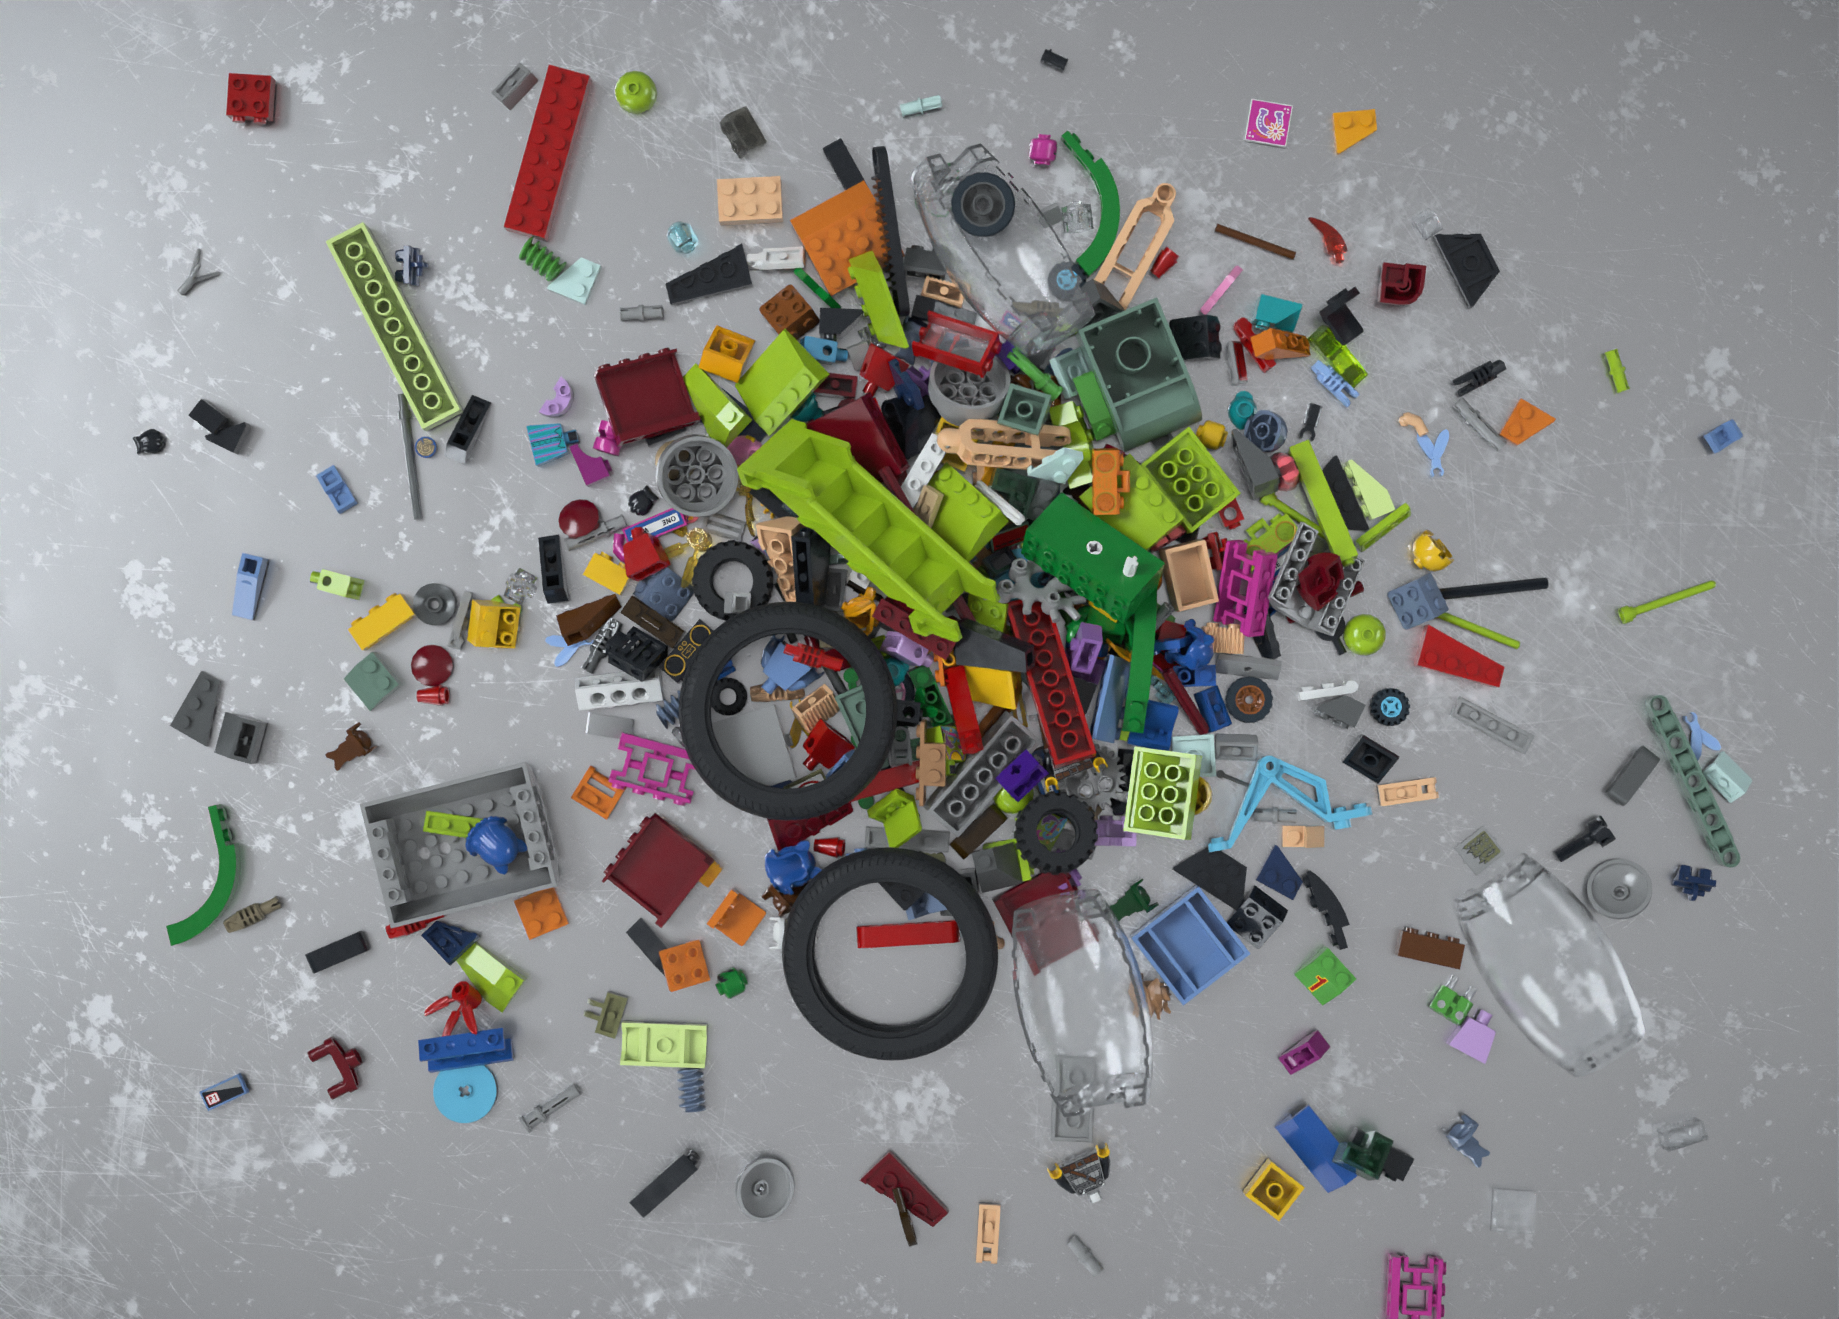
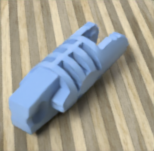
M1318 360L1311 367V370L1317 375L1316 379L1345 407L1348 408L1351 401L1341 392L1342 389L1353 398H1357L1360 395L1330 365L1326 366Z

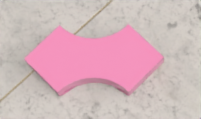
M1238 265L1233 268L1201 307V313L1204 315L1208 314L1243 271L1242 268Z

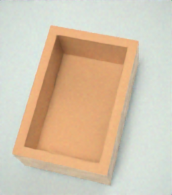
M780 176L717 179L720 225L783 222Z
M1196 539L1158 549L1160 559L1165 562L1163 568L1170 603L1175 611L1181 612L1219 602L1205 540Z

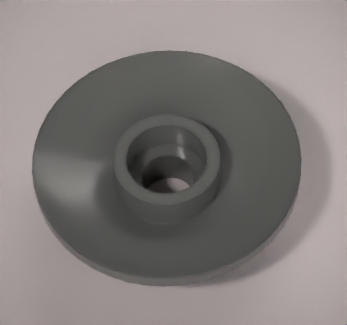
M431 583L421 587L413 599V609L416 616L428 625H440L447 622L455 611L454 595L442 584ZM437 601L439 603L438 608L433 609L431 603Z

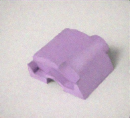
M562 377L559 378L553 388L556 392V397L553 400L545 401L539 411L540 414L547 417H558L562 414L564 415L571 408L574 400L573 391L570 384Z
M1101 815L1100 820H1095L1098 824V829L1096 830L1098 841L1095 842L1097 846H1136L1137 833L1123 831L1125 816H1121V820H1113V816Z

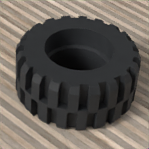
M728 540L727 542H719L715 546L709 547L699 557L698 563L693 570V592L699 601L698 603L709 614L725 621L737 614L724 613L725 599L720 597L714 588V574L722 564L736 561L743 563L751 571L753 585L749 592L751 593L750 608L769 602L774 587L773 572L767 562L768 560L757 548L742 541Z
M1050 791L1044 795L1037 796L1024 807L1019 818L1016 820L1014 838L1017 840L1015 844L1017 850H1020L1022 853L1021 858L1024 861L1027 860L1031 868H1038L1044 874L1047 872L1052 875L1066 874L1077 869L1089 858L1095 849V842L1098 841V834H1096L1098 824L1094 822L1093 817L1095 815L1093 811H1089L1086 808L1088 804L1085 801L1080 802L1077 800L1078 796L1074 794L1069 796L1064 791L1059 793ZM1046 815H1063L1073 825L1075 840L1068 850L1056 853L1049 851L1040 843L1037 837V826Z

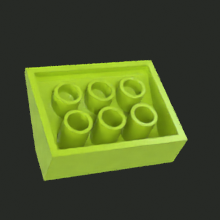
M873 251L849 259L851 266L847 269L851 279H856L857 286H854L858 299L862 297L864 301L861 308L863 309L864 316H869L871 323L867 325L871 335H876L879 342L908 348L909 345L883 271Z
M784 329L740 378L735 387L755 422L771 436L781 429L830 374Z
M1187 427L1140 463V466L1184 517L1181 525L1187 531L1186 534L1195 531L1241 494L1190 427Z
M1129 453L1124 457L1123 466H1120V470H1130V492H1119L1120 496L1124 498V508L1120 509V514L1096 516L1148 551L1181 525L1184 517ZM1117 475V487H1121V475ZM1091 486L1079 498L1092 513Z
M947 462L928 483V485L944 495L931 529L968 562L1009 522L992 502Z
M1135 746L1123 831L1191 840L1202 756Z

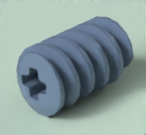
M679 690L677 691L678 698L670 695V703L665 699L663 700V708L656 704V714L666 729H668L667 722L674 725V717L679 719Z
M683 1068L677 1071L678 1074L683 1075L682 1078L677 1079V1082L684 1083L683 1086L678 1088L679 1091L684 1092L683 1095L678 1096L679 1099L685 1100L684 1103L679 1105V1107L685 1108L684 1112L690 1113L706 1110V1106L700 1105L705 1102V1098L700 1096L705 1093V1090L699 1088L704 1085V1081L699 1080V1078L704 1076L703 1072L698 1071L702 1068Z

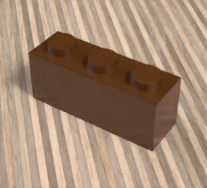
M1406 927V931H1399L1395 955L1460 970L1465 944L1459 943V938L1448 936L1447 940L1439 938L1440 934L1427 932L1426 935L1418 934V929Z

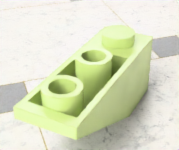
M1352 459L1345 462L1346 467H1344V471L1348 479L1351 478L1354 486H1352L1355 497L1361 500L1362 506L1360 508L1365 518L1368 517V520H1372L1395 510L1386 488Z

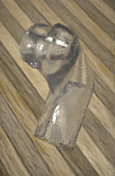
M867 327L858 331L862 341L866 340L868 346L870 343H873L882 349L887 347V343L879 342L877 338L872 337Z

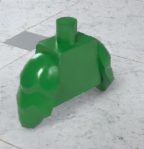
M1085 605L1077 609V612L1081 615L1080 619L1074 621L1071 618L1066 627V641L1069 644L1071 639L1076 637L1080 623L1084 622L1102 626L1103 642H1106L1105 640L1108 638L1112 643L1121 645L1123 640L1126 649L1131 653L1132 616L1125 624L1120 621L1115 623L1092 606Z

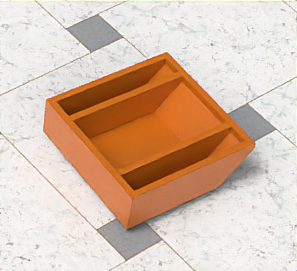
M864 180L790 220L830 296L856 283V279H851L847 269L851 266L849 259L873 251L881 269L887 266L884 265L887 257L882 256L886 249L881 248V245L885 243L884 240L880 239L883 232L879 231L882 223L877 222L881 215L876 214L880 207L875 205L877 201Z

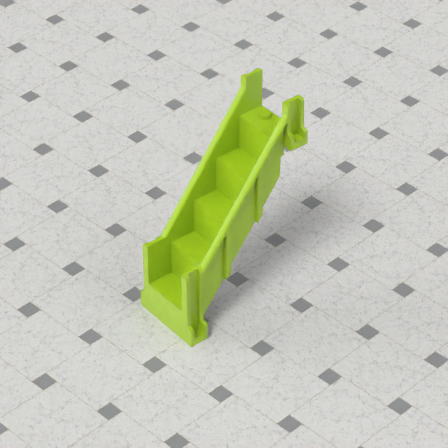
M791 419L737 468L743 486L755 490L764 487L772 491L799 516L797 520L802 525L814 529L849 561L847 565L853 571L865 575L888 597L906 603L907 607L915 609L909 615L914 633L925 637L934 634L950 641L958 642L962 638L958 622L945 617L942 613L964 591L995 603L1000 600V595L996 590V582L984 577L856 462L851 454L849 442L807 429L806 423Z

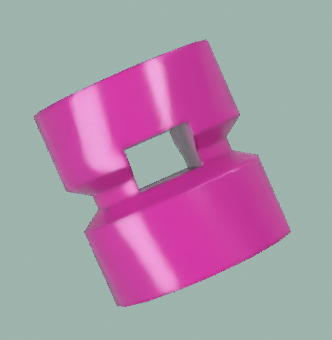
M601 420L598 428L600 436L595 438L593 449L619 456L622 446L617 447L609 421Z

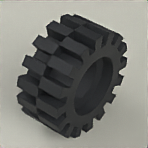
M733 678L719 679L716 682L711 707L714 711L726 716L735 715L745 707L747 700V691L744 685ZM726 688H730L736 693V700L731 705H725L720 700V693Z

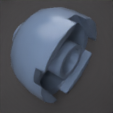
M1257 411L1258 413L1248 418L1244 436L1263 452L1269 453L1278 450L1287 438L1288 429L1286 422L1273 411Z

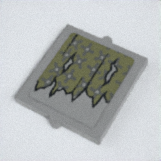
M1485 826L1479 828L1454 848L1462 857L1463 863L1467 864L1476 876L1505 854L1496 842L1497 838L1492 837Z

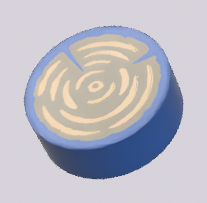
M421 437L415 444V450L419 456L430 458L435 455L437 444L430 437Z

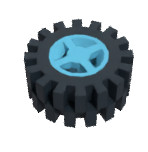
M1382 689L1372 697L1373 700L1370 702V711L1373 714V718L1385 726L1401 724L1410 713L1409 699L1399 689Z

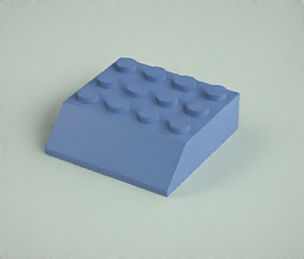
M1197 885L1130 936L1183 1006L1250 955L1247 948Z

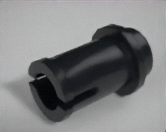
M1045 49L1040 61H1043L1044 65L1047 63L1063 71L1068 58L1051 52L1052 49Z

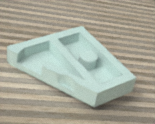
M581 257L548 285L547 289L586 305L601 265Z
M1063 447L1053 455L1043 458L1041 465L1037 467L1029 466L1027 474L1028 476L1065 484L1083 460V452Z

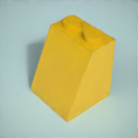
M964 666L972 701L1007 709L1017 708L1023 690L1021 672Z

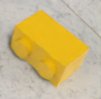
M601 552L600 555L594 553L583 575L622 596L631 580L626 576L625 564L622 562L618 565L611 561L613 557L604 552Z

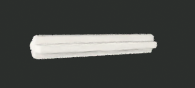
M977 481L974 487L1016 525H1021L1025 521V516L984 482Z

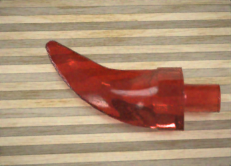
M1309 217V221L1324 236L1327 254L1333 255L1337 264L1344 262L1342 253L1348 250L1339 232L1328 223Z

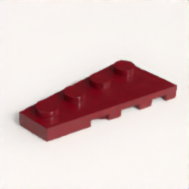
M850 802L829 813L802 820H774L767 818L777 851L779 852L785 847L797 845L800 841L807 839L811 835H817L824 827L833 825L854 811Z
M891 1150L859 1180L873 1187L878 1193L886 1195L894 1203L896 1201L892 1189L900 1187L906 1208L910 1213L932 1227L949 1213V1210Z

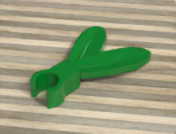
M920 687L915 693L914 702L921 703L920 709H923V717H935L939 714V710L934 706H925L926 693ZM908 711L904 716L911 717V712Z

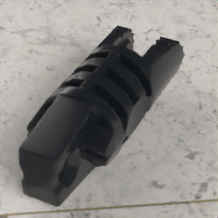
M1501 360L1488 361L1452 381L1454 385L1469 382L1468 385L1457 391L1459 397L1496 379L1497 375L1507 368Z

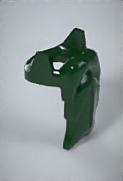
M1143 878L1131 885L1130 889L1125 892V895L1119 898L1115 904L1104 907L1106 912L1113 915L1114 925H1117L1125 916H1130L1134 912L1138 913L1143 910L1148 913L1159 905L1158 902L1149 905V895L1142 886H1138L1143 881Z

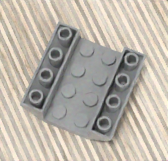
M1300 522L1268 599L1272 608L1300 625L1334 636L1365 560L1358 556L1354 564L1343 567L1344 579L1340 580L1336 590L1338 594L1321 610H1314L1303 600L1296 586L1300 584L1298 574L1309 566L1307 561L1309 557L1323 552L1331 553L1327 543L1317 537L1319 531L1304 522Z

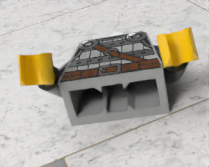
M1048 749V753L1044 755L1043 767L1049 773L1044 777L1046 791L1049 792L1050 785H1055L1056 790H1058V782L1093 767L1100 773L1098 766L1104 764L1108 768V765L1096 750V756L1054 769Z
M1105 1143L1103 1149H1099L1098 1145H1095V1149L1059 1165L1055 1163L1056 1169L1050 1171L1047 1168V1172L1060 1187L1069 1193H1076L1078 1197L1087 1193L1091 1204L1098 1202L1102 1199L1098 1188L1106 1185L1105 1180L1109 1177L1111 1161L1108 1144Z

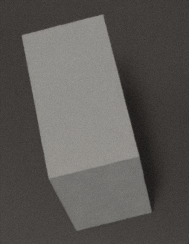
M770 705L712 723L715 738L722 752L730 763L745 776L767 786L797 778L788 747L793 746L790 733L784 734L776 705ZM716 794L718 801L724 800Z

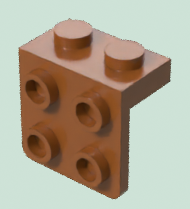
M791 284L787 285L759 308L760 313L778 335L786 329L796 340L810 329H813L820 320L811 306Z

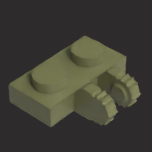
M608 991L604 1002L588 998V1004L602 1008L600 1015L592 1011H584L583 1013L585 1017L598 1021L595 1033L613 1039L616 1038L628 997Z

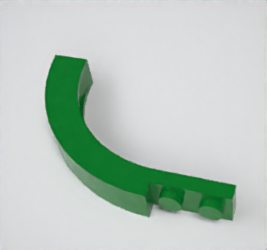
M1067 130L1061 135L1060 140L1092 178L1098 191L1101 205V219L1098 232L1087 250L1075 260V264L1080 265L1088 279L1102 265L1115 241L1120 220V202L1114 178L1103 159L1100 158L1094 163L1093 160L1095 158L1088 149L1084 150L1080 145L1081 140L1075 133L1071 134Z
M1157 588L1134 612L1130 669L1122 731L1144 732L1155 644Z
M221 804L208 807L219 854L217 881L209 898L200 909L188 918L166 926L171 946L191 940L208 930L224 914L235 895L240 878L241 853L239 843L230 845L232 835L230 829L226 828L225 820H227V813Z

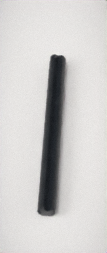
M1545 577L1442 588L1439 590L1446 600L1547 589L1549 583Z

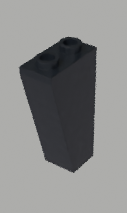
M805 527L791 536L796 602L821 607L826 604L831 545L814 529Z
M962 618L958 621L962 638L956 642L954 647L956 665L1025 673L1035 666L1033 644L968 618Z
M686 1148L640 1190L629 1203L644 1218L699 1169L701 1164L699 1161L701 1159L700 1156L693 1149L690 1151Z

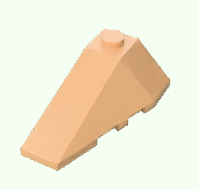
M789 516L757 523L756 529L760 547L762 550H766L770 559L767 562L770 568H774L778 576L776 581L786 602H796L791 536L799 532L800 529L805 528V526L797 518Z

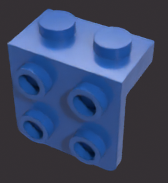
M1148 700L1144 732H1130L1127 744L1169 751L1172 731L1179 707Z

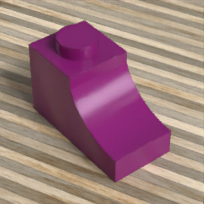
M578 444L569 447L587 487L611 477L610 472L613 470L608 459L604 460L601 456L598 458L588 456Z
M1317 1030L1281 1054L1278 1059L1290 1075L1321 1059L1330 1048V1045Z

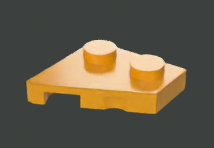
M1375 109L1332 114L1336 155L1341 154L1349 147L1377 131Z

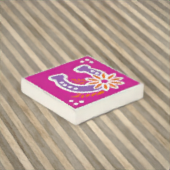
M1251 99L1244 141L1286 148L1293 106Z

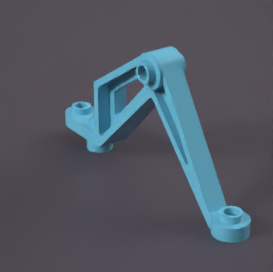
M1264 756L1256 764L1228 840L1224 841V837L1211 839L1212 843L1208 844L1209 852L1231 849L1271 783L1325 823L1334 822L1335 830L1352 827L1351 818L1373 815L1371 806L1367 807L1366 803L1354 805V809L1346 810V806L1333 808L1334 813H1332L1325 779L1279 760L1274 756ZM1267 763L1270 765L1269 770L1266 768ZM1286 773L1314 786L1317 802L1281 777L1282 774Z

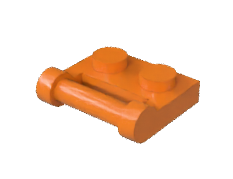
M590 766L571 799L607 820L627 787H624V790L611 787L612 783L608 782L609 778L597 772L595 767ZM590 778L616 792L613 798L588 783Z

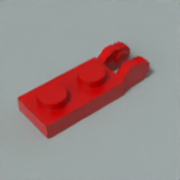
M1239 318L1232 326L1235 334L1263 373H1266L1276 365L1275 359L1266 360L1255 357L1250 337L1257 334H1254L1251 330L1252 324L1247 318Z

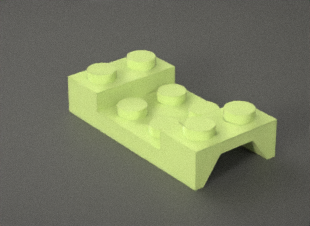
M623 1021L620 1065L705 1068L708 1024Z

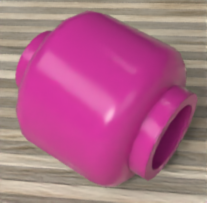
M1038 134V138L1031 139L1029 158L1034 160V164L1050 165L1052 161L1056 160L1057 141L1050 139L1051 135Z

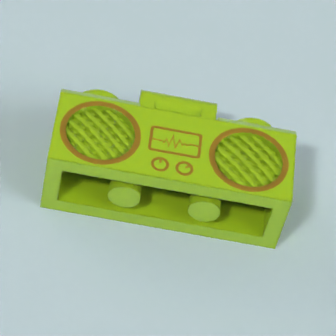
M1279 513L1270 520L1272 523L1270 526L1261 518L1245 530L1251 538L1250 541L1247 539L1243 540L1248 543L1246 554L1253 556L1254 550L1277 553L1293 540L1298 527L1287 513L1283 516ZM1264 527L1266 532L1257 538L1254 534Z

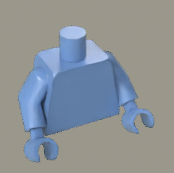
M772 635L762 653L761 665L764 668L763 672L769 678L761 687L770 695L778 686L785 691L787 689L796 691L806 688L813 681L824 675V671L818 674L815 667L811 669L808 665L793 661V656L784 654L785 645L782 644L785 638L784 635L781 639H777L775 635Z

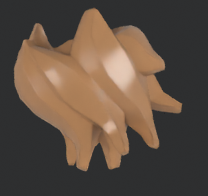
M1141 973L1130 987L1132 999L1136 1003L1134 1015H1137L1139 1018L1145 1013V1021H1148L1155 1011L1157 1019L1160 1020L1162 1010L1168 1014L1171 1013L1167 1001H1170V995L1172 994L1169 993L1168 986L1160 983L1157 978L1153 981H1143V973Z

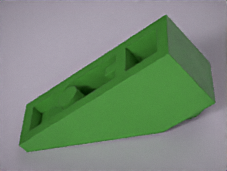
M1093 371L1073 378L1089 428H1091L1095 439L1098 441L1115 434V427Z

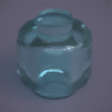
M679 221L668 228L667 240L675 252L688 254L695 249L698 237L690 224Z

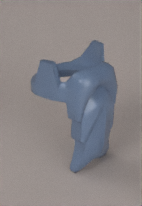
M905 316L902 326L909 347H900L895 356L914 365L915 356L913 355L912 342L920 341L919 330L921 327L926 328L928 324L910 316Z
M1464 1114L1461 1118L1465 1124L1455 1125L1446 1137L1454 1149L1461 1151L1465 1157L1470 1158L1474 1165L1479 1168L1482 1165V1157L1489 1156L1490 1152L1479 1145V1141L1472 1136L1479 1124Z

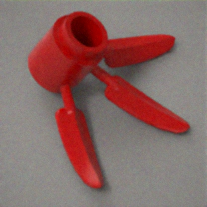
M461 981L454 986L452 998L449 999L448 996H445L428 1006L424 1012V1016H428L449 1006L451 1002L457 1001L460 1003L457 1011L451 1012L444 1027L442 1037L451 1035L461 1016V1012L470 1032L477 1035L478 1029L473 1009H476L481 1004L482 997L480 992L468 982Z

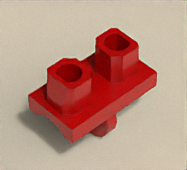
M1212 532L1202 539L1206 541L1207 550H1212L1213 557L1209 558L1211 568L1218 571L1222 570L1228 540L1227 538L1220 540L1219 533Z

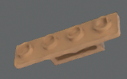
M922 719L920 725H917L916 736L920 738V746L916 748V758L920 759V767H916V779H919V788H916V800H919V806H924L926 803V786H946V743L927 742V719Z

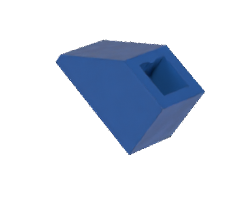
M1205 665L1196 668V670H1190L1184 666H1173L1174 672L1184 687L1216 686V665Z

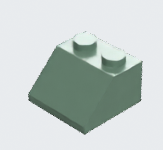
M1010 383L997 424L1038 436L1046 422L1052 404L1051 395Z
M371 652L344 678L369 711H372L403 685L377 652Z

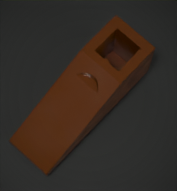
M616 594L605 596L602 599L556 615L562 637L567 646L588 639L622 607Z

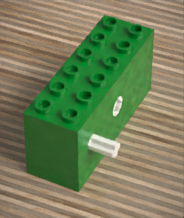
M1062 492L1026 529L1021 554L1027 560L1033 561L1043 571L1052 574L1062 584L1068 585L1078 595L1085 597L1095 607L1101 608L1114 620H1118L1123 624L1157 588L1165 562Z

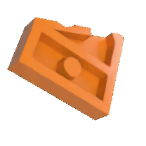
M1521 398L1499 435L1517 446L1553 423L1556 419Z

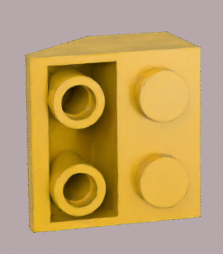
M472 599L467 641L475 647L515 648L521 608L493 600Z

